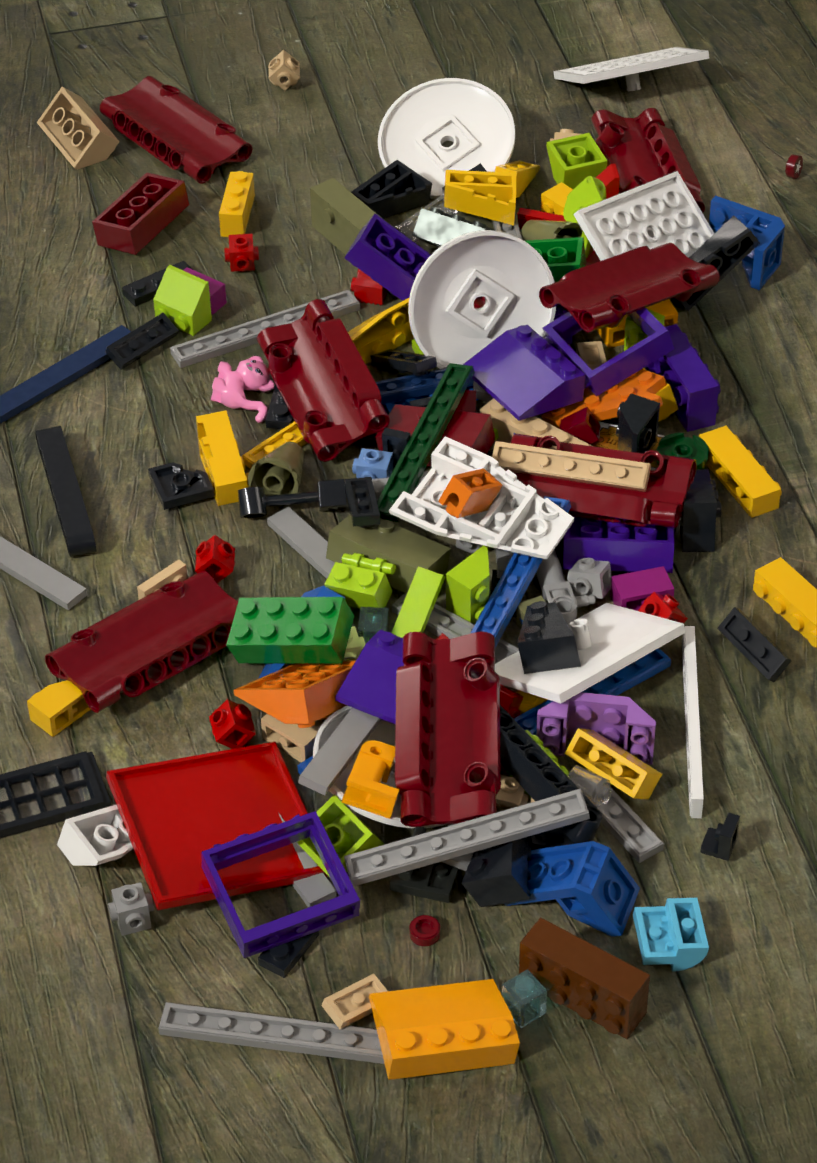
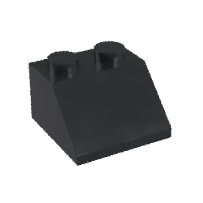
M631 393L625 402L620 403L617 410L619 425L616 430L619 450L644 454L653 449L658 437L659 402Z

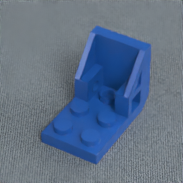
M715 196L711 200L709 225L713 232L716 233L734 215L751 230L760 242L742 260V266L750 287L760 290L781 265L785 225L780 217Z
M595 841L532 850L531 860L528 861L531 879L528 880L527 888L531 892L530 899L504 903L506 906L556 899L568 916L612 937L623 934L640 887L609 847Z

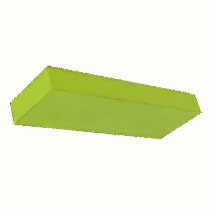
M418 566L391 632L392 634L403 638L409 632H424L446 578L444 575Z

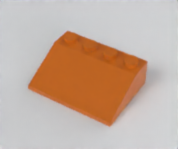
M343 660V664L294 663L234 689V695L285 724H298V728L312 727L315 725V721L327 719L332 713L348 706L335 701V697L356 660Z

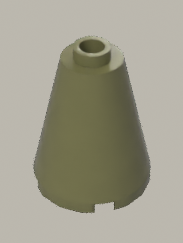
M531 219L522 227L521 235L524 241L581 237L582 229L579 224L568 221Z
M286 442L258 460L248 474L249 487H263L265 496L298 493L304 463L302 447L295 442Z

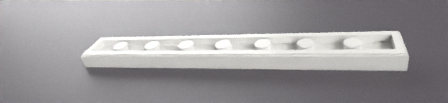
M685 626L686 633L682 636V663L689 814L691 818H702L703 779L695 626Z

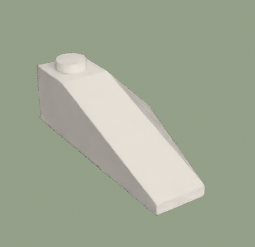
M117 805L66 819L57 846L73 866H97L122 858L133 849Z

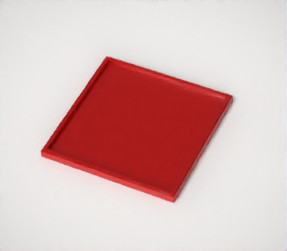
M276 741L107 771L106 775L157 910L216 899L202 869V851L213 848L215 844L222 845L233 841L242 834H252L261 831L270 824L283 823L279 814L285 822L298 814L300 816L308 814ZM293 844L217 870L229 896L294 884V881L324 873L326 877H329L319 866L304 869Z

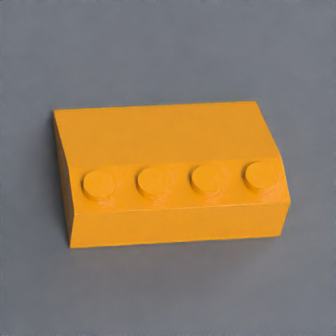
M494 979L369 994L388 1080L515 1064L520 1041L513 1016Z

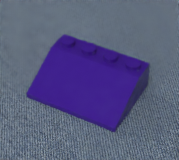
M521 325L505 331L463 364L473 366L475 373L472 379L518 421L583 401L586 374L529 325Z
M574 517V522L564 535L563 569L570 570L579 559L593 558L596 561H609L611 571L631 573L664 566L667 573H673V528L647 524L646 527Z
M379 630L364 646L336 694L335 701L396 725V672L398 667L404 666L402 662L403 638L391 632Z

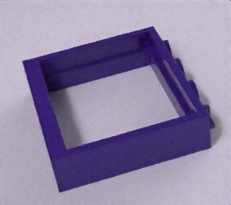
M646 308L627 315L648 337L594 370L564 341L582 330L570 312L542 327L546 336L544 339L586 374L584 389L588 387L598 396L675 349L669 331Z
M316 811L303 816L298 814L289 821L280 824H270L261 831L252 834H242L233 841L222 845L215 844L213 848L201 852L202 869L243 958L359 916L360 899ZM310 837L339 896L245 931L217 870Z

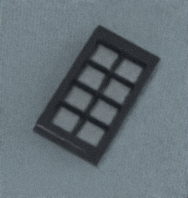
M84 751L0 774V838L61 822L111 806L93 752L87 753Z

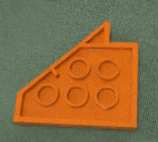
M641 369L598 396L587 387L584 389L583 401L545 412L541 417L543 421L559 429L561 419L585 407L589 408L597 421L617 417L620 403L625 402L631 393L659 402L661 407L663 405L661 397L655 394L667 384L664 376Z

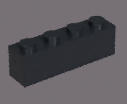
M733 215L688 258L698 263L713 265L719 272L720 282L760 242L751 230ZM713 287L700 292H694L687 301H677L689 311Z

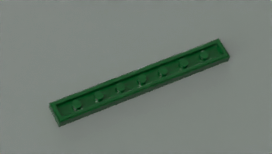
M449 363L377 500L381 519L393 522L399 521L400 518L390 514L389 509L403 491L411 495L414 492L431 459V454L436 449L475 373L473 366Z

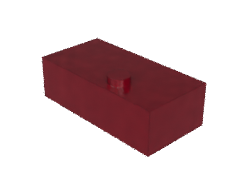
M152 173L144 174L92 221L98 246L136 255L189 206L185 182Z
M395 404L388 415L390 422L386 428L408 432L411 437L426 407ZM455 411L439 443L446 436L487 455L495 440L491 415ZM384 430L379 431L375 436L379 451H383L382 433ZM431 459L427 466H432Z

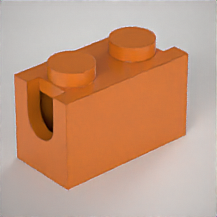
M484 468L453 475L438 502L442 505H447L446 511L451 516L456 518L488 511L503 485Z

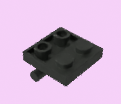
M422 826L415 827L412 837L424 834L427 830ZM438 862L392 875L390 891L449 903L461 869Z

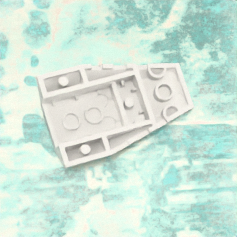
M446 436L431 454L432 468L412 495L403 491L389 509L390 514L436 535L542 559H548L574 522V517L548 498L543 499L532 486L524 485L517 479V475L509 469L505 471L493 457ZM484 468L503 485L488 511L461 518L451 516L446 511L447 505H442L438 502L453 475Z

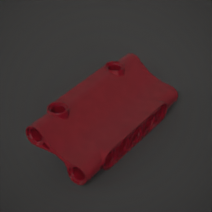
M153 76L145 77L138 85L123 94L106 97L100 104V112L113 121L114 127L171 169L184 170L188 176L200 184L206 183L211 178L214 169L218 165L225 162H244L252 154V145L235 134L236 129L233 126L228 125L180 92L178 88L164 85Z
M647 108L635 118H624L604 109L598 110L593 114L591 121L598 134L595 142L607 159V166L616 164L620 177V194L678 171L700 210L704 213L705 205L700 196V183L674 131L665 127L664 121L656 108Z
M671 242L649 249L648 246H642L567 273L559 281L543 286L539 291V299L542 305L548 309L559 305L564 306L584 331L592 332L605 326L615 328L625 315L673 297L682 302L687 301L694 292H700L716 286L719 282V272L713 265H706L691 260Z
M315 299L308 303L305 313L300 319L289 324L263 329L258 334L257 342L269 363V373L297 424L303 439L311 444L320 461L327 462L333 460L353 442L367 435L382 431L389 425L390 418L381 403L380 390L341 319H334L324 300Z
M516 433L511 440L512 444L547 449L557 446L556 450L650 464L653 461H660L657 469L650 470L646 492L513 472L517 475V479L526 486H532L543 499L547 496L569 500L571 508L568 514L574 517L646 527L647 524L677 528L686 495L696 474L695 459L661 455L654 450L641 454L560 442L554 436L542 438Z
M200 571L184 581L165 584L159 590L92 626L74 633L71 636L70 642L46 654L45 662L49 671L54 676L70 681L81 690L89 708L93 712L98 713L118 702L120 694L128 697L139 696L226 647L238 601L229 596L208 572Z
M409 632L403 636L402 662L404 666L398 667L396 672L395 784L396 788L400 789L399 794L401 795V823L409 827L458 824L496 813V795L501 788L500 677L495 672V638L488 632H475L452 639H433L422 632Z

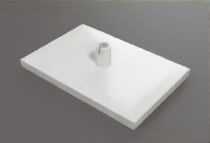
M673 47L553 72L555 79L581 84L625 76L627 91H635V89H641L639 72L709 59V51Z
M678 171L580 209L573 214L600 261L642 246H648L649 249L670 242L675 244L687 257H690L706 240L715 234Z
M605 603L568 624L575 637L581 667L524 674L518 651L495 664V672L500 677L501 685L561 704L686 633L685 627L680 622Z

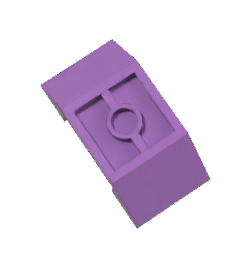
M580 692L561 704L553 701L538 710L537 736L543 742V746L549 748L554 755L565 756L567 739H572L577 729L582 728L594 730L615 744H624V750L646 764H653L656 721L629 697Z

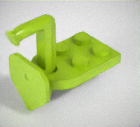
M586 177L568 194L563 211L564 219L568 222L579 224L573 214L580 209L605 200L606 187L604 183L595 177ZM582 231L581 237L584 238L587 258L592 253L593 247Z

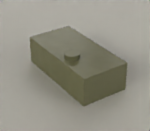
M331 178L310 188L312 227L346 255L361 229L375 212L335 178Z
M350 514L329 531L326 559L342 563L341 559L344 553L351 555L359 553L363 554L365 558L374 560L376 558L386 559L388 563L396 565L393 575L385 573L390 586L408 593L418 566L446 576L451 548L381 518L378 525L368 528L353 527Z

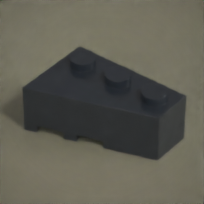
M396 160L351 191V193L382 219L429 204L432 183L399 160Z
M709 469L696 470L694 481L688 490L680 516L683 526H680V534H683L682 552H715L716 518H721V501H718L715 479H711Z
M539 601L527 606L517 642L524 674L581 667L574 634L556 603Z
M532 836L473 853L462 880V885L480 907L530 899L531 892L528 890L527 884L528 880L531 879L528 861L531 860Z

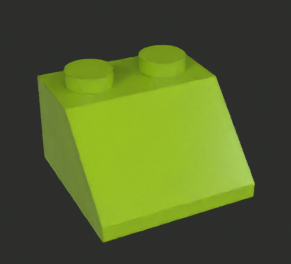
M590 133L546 143L553 178L557 184L562 182L574 189L586 177H597L607 168L608 161Z
M169 265L153 299L155 317L164 313L179 330L194 336L212 321L209 282Z
M486 546L480 547L446 573V610L474 625L489 600L490 574L488 548Z
M334 794L316 813L345 871L348 872L344 856L382 846L384 843L349 807L341 803L342 801ZM308 837L297 841V844L329 876L311 838Z

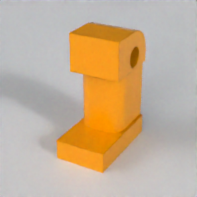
M376 740L367 741L361 746L348 777L347 788L341 803L389 819L391 818L400 789L382 784L381 781L385 783L388 781L395 761V746Z

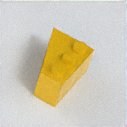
M446 170L444 207L514 226L517 173Z
M227 410L196 416L199 455L205 472L214 488L217 505L221 506L239 502L238 490L249 488V473L244 472V459L239 455L238 444L234 438Z

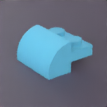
M667 898L665 906L634 907L633 919L643 965L670 964L672 972L681 971L697 965L706 957L709 945L698 898Z

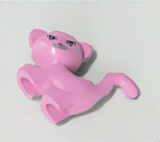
M253 356L239 362L236 371H231V365L228 362L220 361L218 378L215 377L212 384L213 393L211 401L221 403L231 409L257 410L258 414L255 416V420L257 423H263L266 420L269 409L262 401L247 400L244 390L265 393L274 389V383L270 379L269 370L263 363L260 356Z

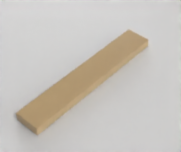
M495 441L492 457L499 462V466L505 471L509 469L511 472L643 492H646L651 470L650 463Z

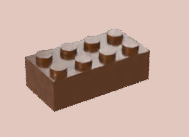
M541 917L520 942L519 981L528 989L536 990L546 995L554 1003L570 1008L582 1018L590 1019L603 1026L608 1032L618 1034L625 1039L629 1038L646 1015L650 975Z

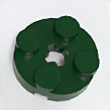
M678 432L666 435L659 441L656 451L661 455L695 459L696 470L707 468L709 448L700 437L693 435L692 439L684 437L685 433Z

